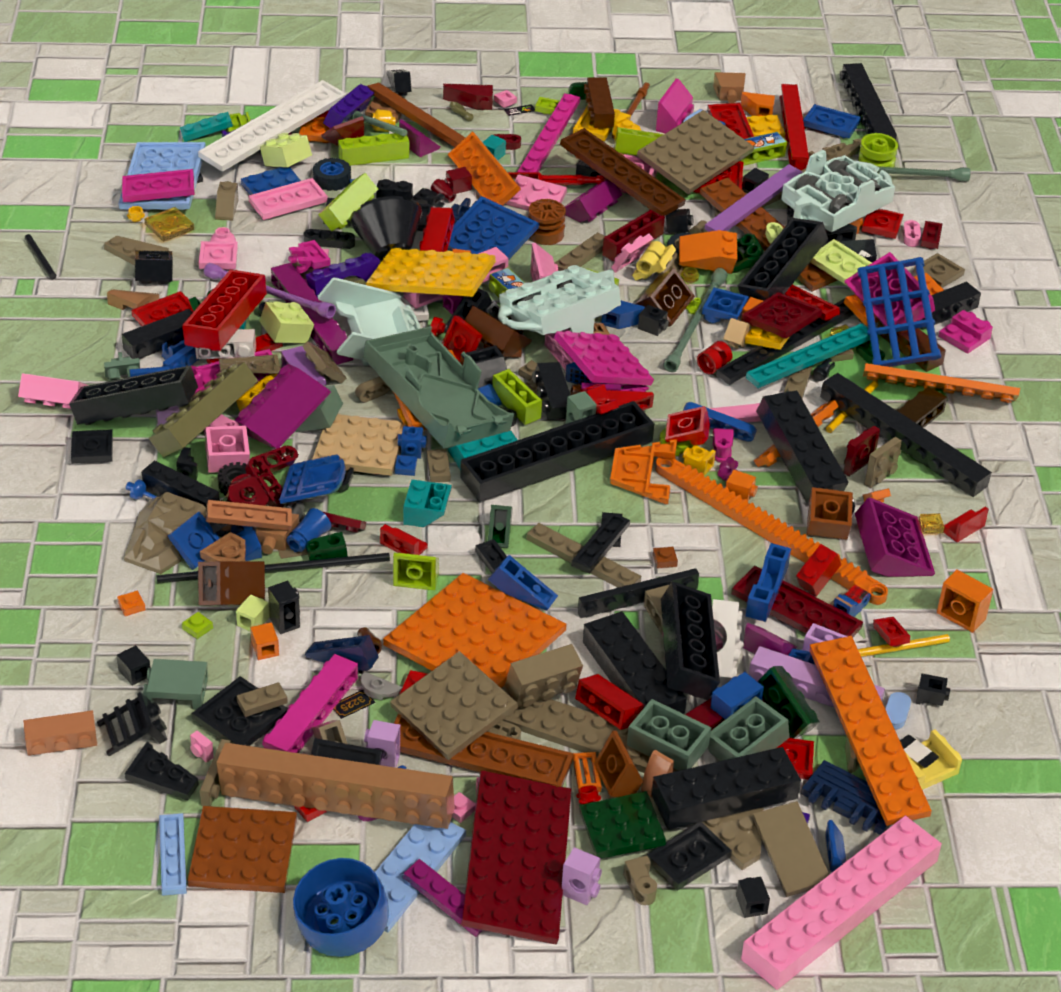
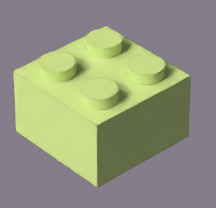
M281 133L277 139H269L265 141L266 144L260 146L265 166L289 167L312 156L307 135H299V133L291 135Z
M266 302L259 320L272 340L278 343H306L314 327V323L295 302Z

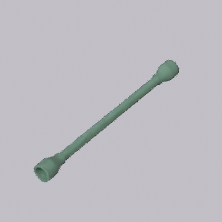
M880 166L877 172L880 173L881 170H884L888 174L948 176L959 181H969L971 175L970 168L964 167L954 170Z
M717 268L713 272L710 287L676 350L666 358L664 368L668 372H676L681 364L682 352L703 315L702 309L712 289L714 287L719 288L727 279L728 274L724 269Z

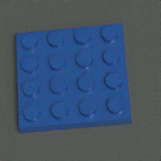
M481 196L454 224L448 250H469L471 254H479L497 247L510 259L539 228V223Z

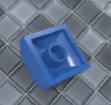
M714 287L702 309L704 319L710 323L719 322L721 319L730 321L733 318L738 320L749 296Z

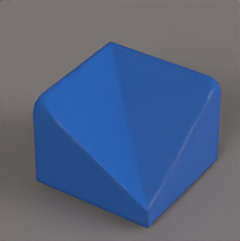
M491 384L478 388L488 401L496 406L502 405Z

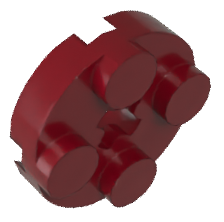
M242 474L232 480L228 488L227 497L229 502L267 506L270 490L262 478L252 477L251 474ZM245 491L253 492L252 498L244 496Z

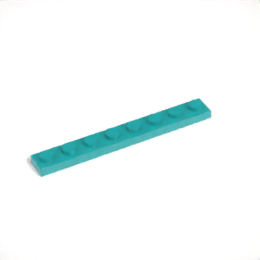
M863 323L750 370L746 374V379L755 387L761 388L869 341L870 336L867 333L869 329Z

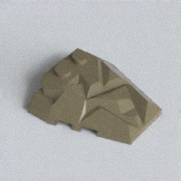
M169 492L151 499L139 512L124 561L158 574H162L180 563L182 556L167 535L199 511L206 519V507L203 504Z

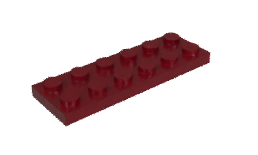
M754 566L732 588L731 594L747 602L753 585H757L762 569ZM784 580L769 614L807 634L814 623L842 635L852 636L853 638L863 626V621Z

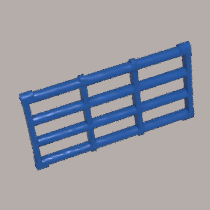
M923 257L864 266L857 269L858 277L861 279L864 298L863 306H865L869 329L867 333L870 336L873 353L872 363L874 365L892 367L941 358L934 328L935 320L932 317L929 301L930 292L927 289L923 268L925 266ZM916 266L920 290L908 291L904 267ZM897 269L900 294L890 295L886 270ZM868 273H879L882 297L871 298ZM921 297L925 320L914 322L910 299ZM902 300L906 323L895 325L891 302ZM884 304L887 326L876 328L872 305ZM927 327L931 353L920 355L915 329ZM908 330L912 356L901 358L896 332ZM889 333L893 359L881 361L877 335Z

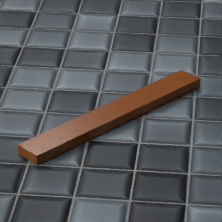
M381 83L367 85L374 92L373 96L453 147H456L466 138Z

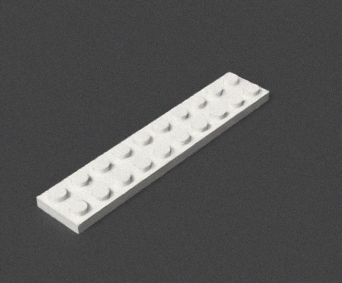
M321 80L198 151V156L223 172L259 151L260 146L266 144L265 141L277 139L281 133H290L326 112L345 97L346 93Z

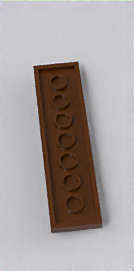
M585 128L561 139L560 146L659 215L665 216L685 205L686 199Z

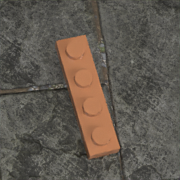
M208 500L206 522L290 531L292 527V509Z

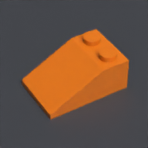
M717 230L679 237V265L711 271L722 268L728 274H732L737 261V233Z

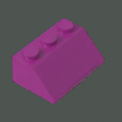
M607 179L565 205L566 216L580 223L585 220L590 222L597 217L596 213L601 214L608 210L606 206L609 205L611 207L619 202L617 199L623 194L619 187Z

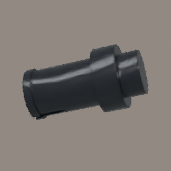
M825 359L821 365L814 369L813 376L817 381H823L829 376V372L835 367V362H832L831 365L829 364L832 359Z

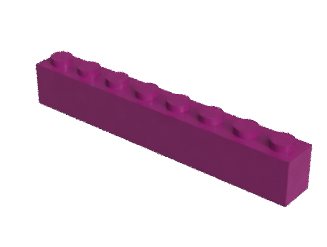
M287 263L271 268V283L275 289L313 302H322L318 300L314 290L308 286L306 279L302 278L293 264ZM300 305L314 323L310 336L316 345L328 352L337 365L353 361V358L338 355L337 353L339 347L347 339L345 331L341 330L337 320L322 317L311 308Z

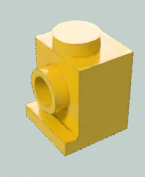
M694 445L692 448L687 447L683 453L684 465H691L692 470L696 468L698 473L703 472L705 476L714 466L716 451L713 449L708 451L697 445Z

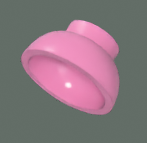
M219 227L215 230L210 241L236 242V238L228 228Z

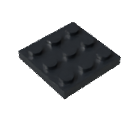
M239 676L192 712V719L220 739L230 740L232 744L250 746L276 725L278 719H282L287 713L288 708L281 705L245 717L237 703V695L259 688Z

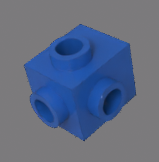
M403 426L402 434H398V446H401L402 456H414L417 459H421L422 448H426L427 436H423V428Z

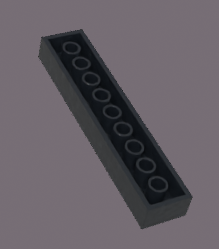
M632 401L603 414L597 413L461 459L460 478L477 500L481 502L613 456L615 448L635 445L642 446L653 442L655 423L635 401Z

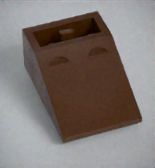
M265 561L198 562L199 606L242 605L250 595L265 600Z

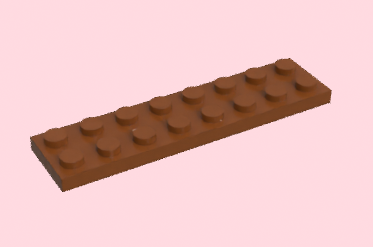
M399 714L394 721V724L400 725L401 753L477 772L482 770L563 787L573 761L574 753L490 732H485L451 759L447 760Z

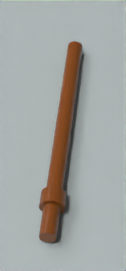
M645 82L638 89L636 97L626 114L632 116L641 100L646 97L647 90L650 87L648 82Z

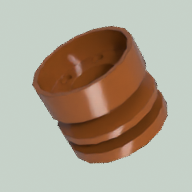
M540 199L531 203L528 209V218L538 222L539 228L529 239L540 245H553L562 241L565 232V206L552 199Z

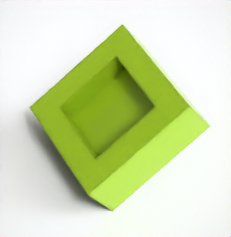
M197 612L182 622V629L194 638L199 639L213 629V622Z

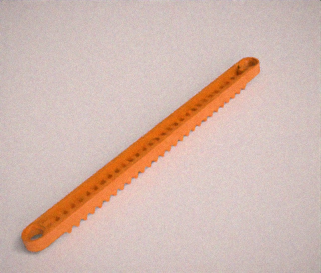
M657 458L655 470L659 475L769 542L791 548V555L806 563L820 545L819 542L814 543L813 538L807 539L806 534L801 535L799 530L794 531L793 526L787 527V523H781L779 518L774 519L773 514L768 515L766 510L762 512L759 506L756 508L753 502L749 504L747 499L742 500L741 495L736 496L734 491L729 492L728 487L723 488L721 483L717 485L716 480L711 481L709 476L704 477L703 472L698 473L696 468L692 470L691 465L686 466L674 458ZM666 464L670 467H662L661 465ZM838 554L841 566L831 579L848 590L853 585L866 590L871 594L869 602L872 604L880 605L885 603L888 588L870 577L866 570L862 572L859 566L855 568L853 562L847 563L846 558L841 559ZM872 592H880L882 595L876 596Z

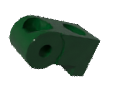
M342 531L311 539L306 544L309 560L348 557Z

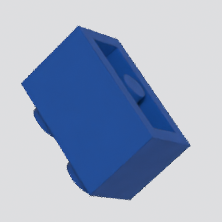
M743 672L712 692L711 708L726 720L754 697L762 700L764 687L749 674Z

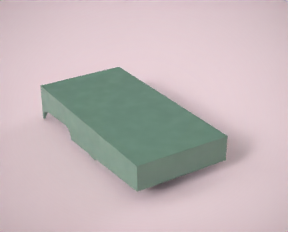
M431 326L366 340L363 358L443 448L511 430L514 413H509L491 403L478 390L481 369L465 352H462V355L465 357L462 366L431 332Z

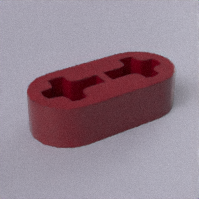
M493 134L506 140V150H516L521 147L522 138L517 134Z

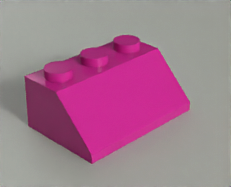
M677 78L658 102L657 132L666 134L682 124L684 119L694 111L692 95Z

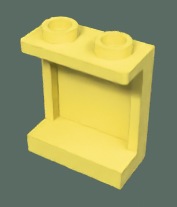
M936 729L930 732L928 740L921 742L939 756L936 761L927 768H924L906 753L922 790L959 774L962 762L960 754L950 746L945 737L940 735Z

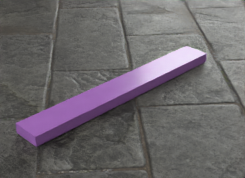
M788 164L706 223L704 229L708 232L717 230L728 231L783 191V184L803 172Z

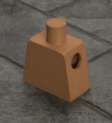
M715 72L713 88L718 99L728 101L729 103L741 101L746 73Z
M292 514V527L290 531L256 528V535L263 553L271 554L274 549L282 551L287 549L289 545L286 539L299 524L298 514Z

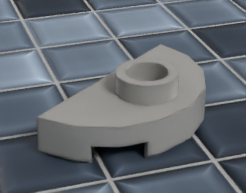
M365 671L361 676V686L364 689V693L374 699L383 700V697L391 696L396 698L400 695L403 688Z

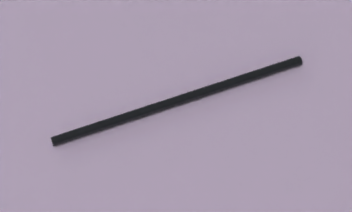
M379 553L266 564L265 573L390 561V554ZM198 571L156 575L157 584L198 580Z

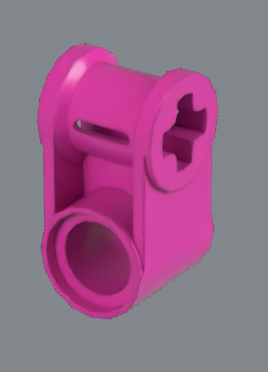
M713 429V446L716 451L715 460L721 463L732 456L733 429Z

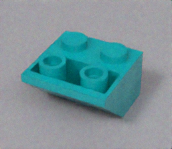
M411 479L403 506V525L425 527L444 516L452 485Z

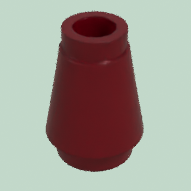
M436 179L432 183L431 190L437 194H443L445 196L444 200L449 202L455 200L456 194L444 180Z

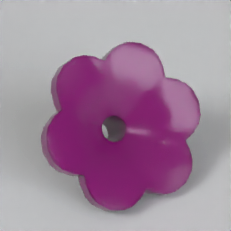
M728 457L726 461H722L718 476L722 480L727 481L732 471L737 470L738 461L734 460L733 457Z

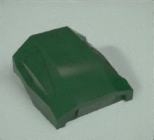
M745 234L737 239V261L733 269L734 272L754 266L763 255L764 250L754 234Z

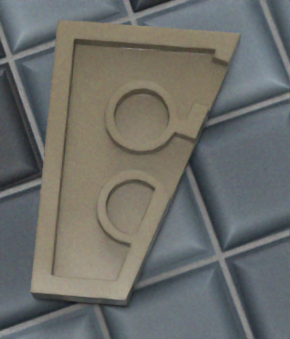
M115 236L104 243L106 251L134 266L135 250L169 251L167 247L121 236Z
M277 355L219 359L220 371L224 368L227 369L234 363L239 365L245 362L252 373L278 374L281 369Z

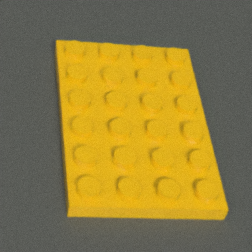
M393 248L368 279L366 285L395 292L473 297L495 264L496 259L495 255H488L487 253L471 254L470 252L454 253L452 251L436 252L435 250L419 251L418 249L402 250L401 248Z

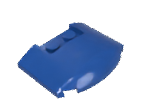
M336 454L291 465L281 493L280 503L287 504L335 493L342 485L345 477L346 467L343 459L339 460L340 457Z

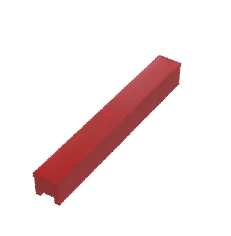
M781 84L782 95H780L779 99L785 140L787 141L789 164L799 170H804L808 165L809 154L798 85Z

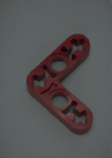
M286 445L249 459L245 467L247 474L270 482L269 506L283 508L285 505L281 504L278 500L281 497L283 488L272 472L294 464L298 457V452L292 446ZM267 458L274 459L277 464H270Z

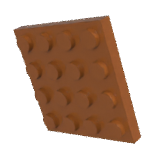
M203 806L188 876V887L285 893L297 823V812Z

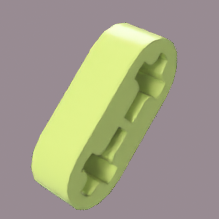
M771 222L766 226L765 235L770 245L783 230L782 226L775 222Z

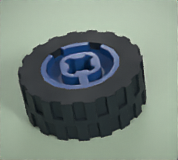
M339 158L319 160L313 166V179L322 190H342L350 184L351 166H349L348 162Z

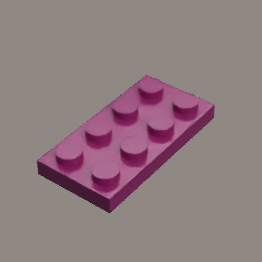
M193 169L122 176L123 202L195 195Z

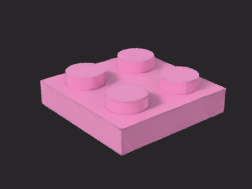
M647 234L644 237L639 236L636 238L633 244H626L621 249L622 253L614 259L615 263L611 267L616 273L640 258L654 238Z
M201 241L199 269H204L208 263L219 265L225 270L236 269L238 242Z

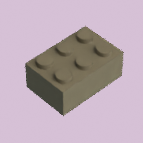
M569 644L511 663L505 687L509 696L517 702L518 707H527L535 701L541 699L549 700L557 694L572 692L577 687L583 664L574 646Z

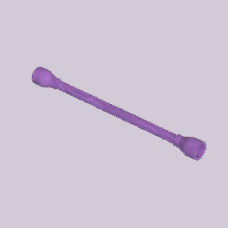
M208 263L204 268L205 276L212 279H222L228 273L219 265ZM266 285L267 294L311 308L320 316L328 319L335 315L336 307L334 304L313 302Z

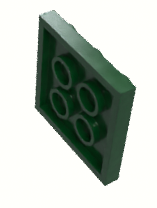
M647 791L579 805L580 814L595 856L600 859L666 845L665 835Z

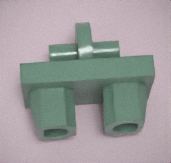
M118 352V358L111 359V362H104L105 378L108 377L109 381L119 380L121 375H127L129 378L130 369H140L139 358L123 357L122 352Z

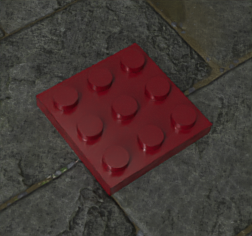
M777 292L742 314V321L776 334L781 338H788L821 317L822 309Z

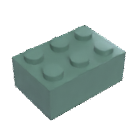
M754 697L711 731L709 752L720 761L775 749L790 738L788 719L758 697Z
M651 699L630 724L627 746L649 757L654 750H657L674 760V769L678 771L689 769L694 766L709 747L711 727Z

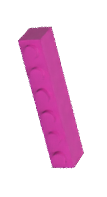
M336 654L329 661H326L319 674L312 678L306 690L303 689L297 701L289 706L283 718L278 719L275 728L270 734L267 733L262 742L264 748L299 753L313 736L311 727L320 725L325 721L358 679V663Z

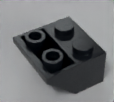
M496 345L466 353L482 371L478 388L488 384L493 386V375L507 370L504 356ZM461 354L460 364L463 366L465 357Z

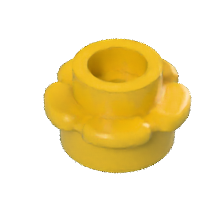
M132 206L128 209L127 217L133 222H139L145 217V213H143L142 207Z

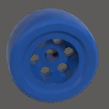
M337 858L322 862L310 869L301 878L295 889L293 908L298 928L309 945L319 953L336 957L357 954L373 945L387 926L389 918L387 894L376 873L371 867L361 861L351 858ZM357 898L362 901L361 903H354ZM351 914L357 915L354 919H348ZM333 919L339 920L336 924H330Z

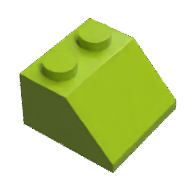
M394 552L393 586L436 590L439 576L438 557Z

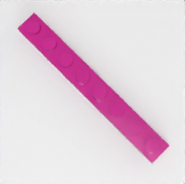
M564 93L517 172L540 171L579 105L580 97Z

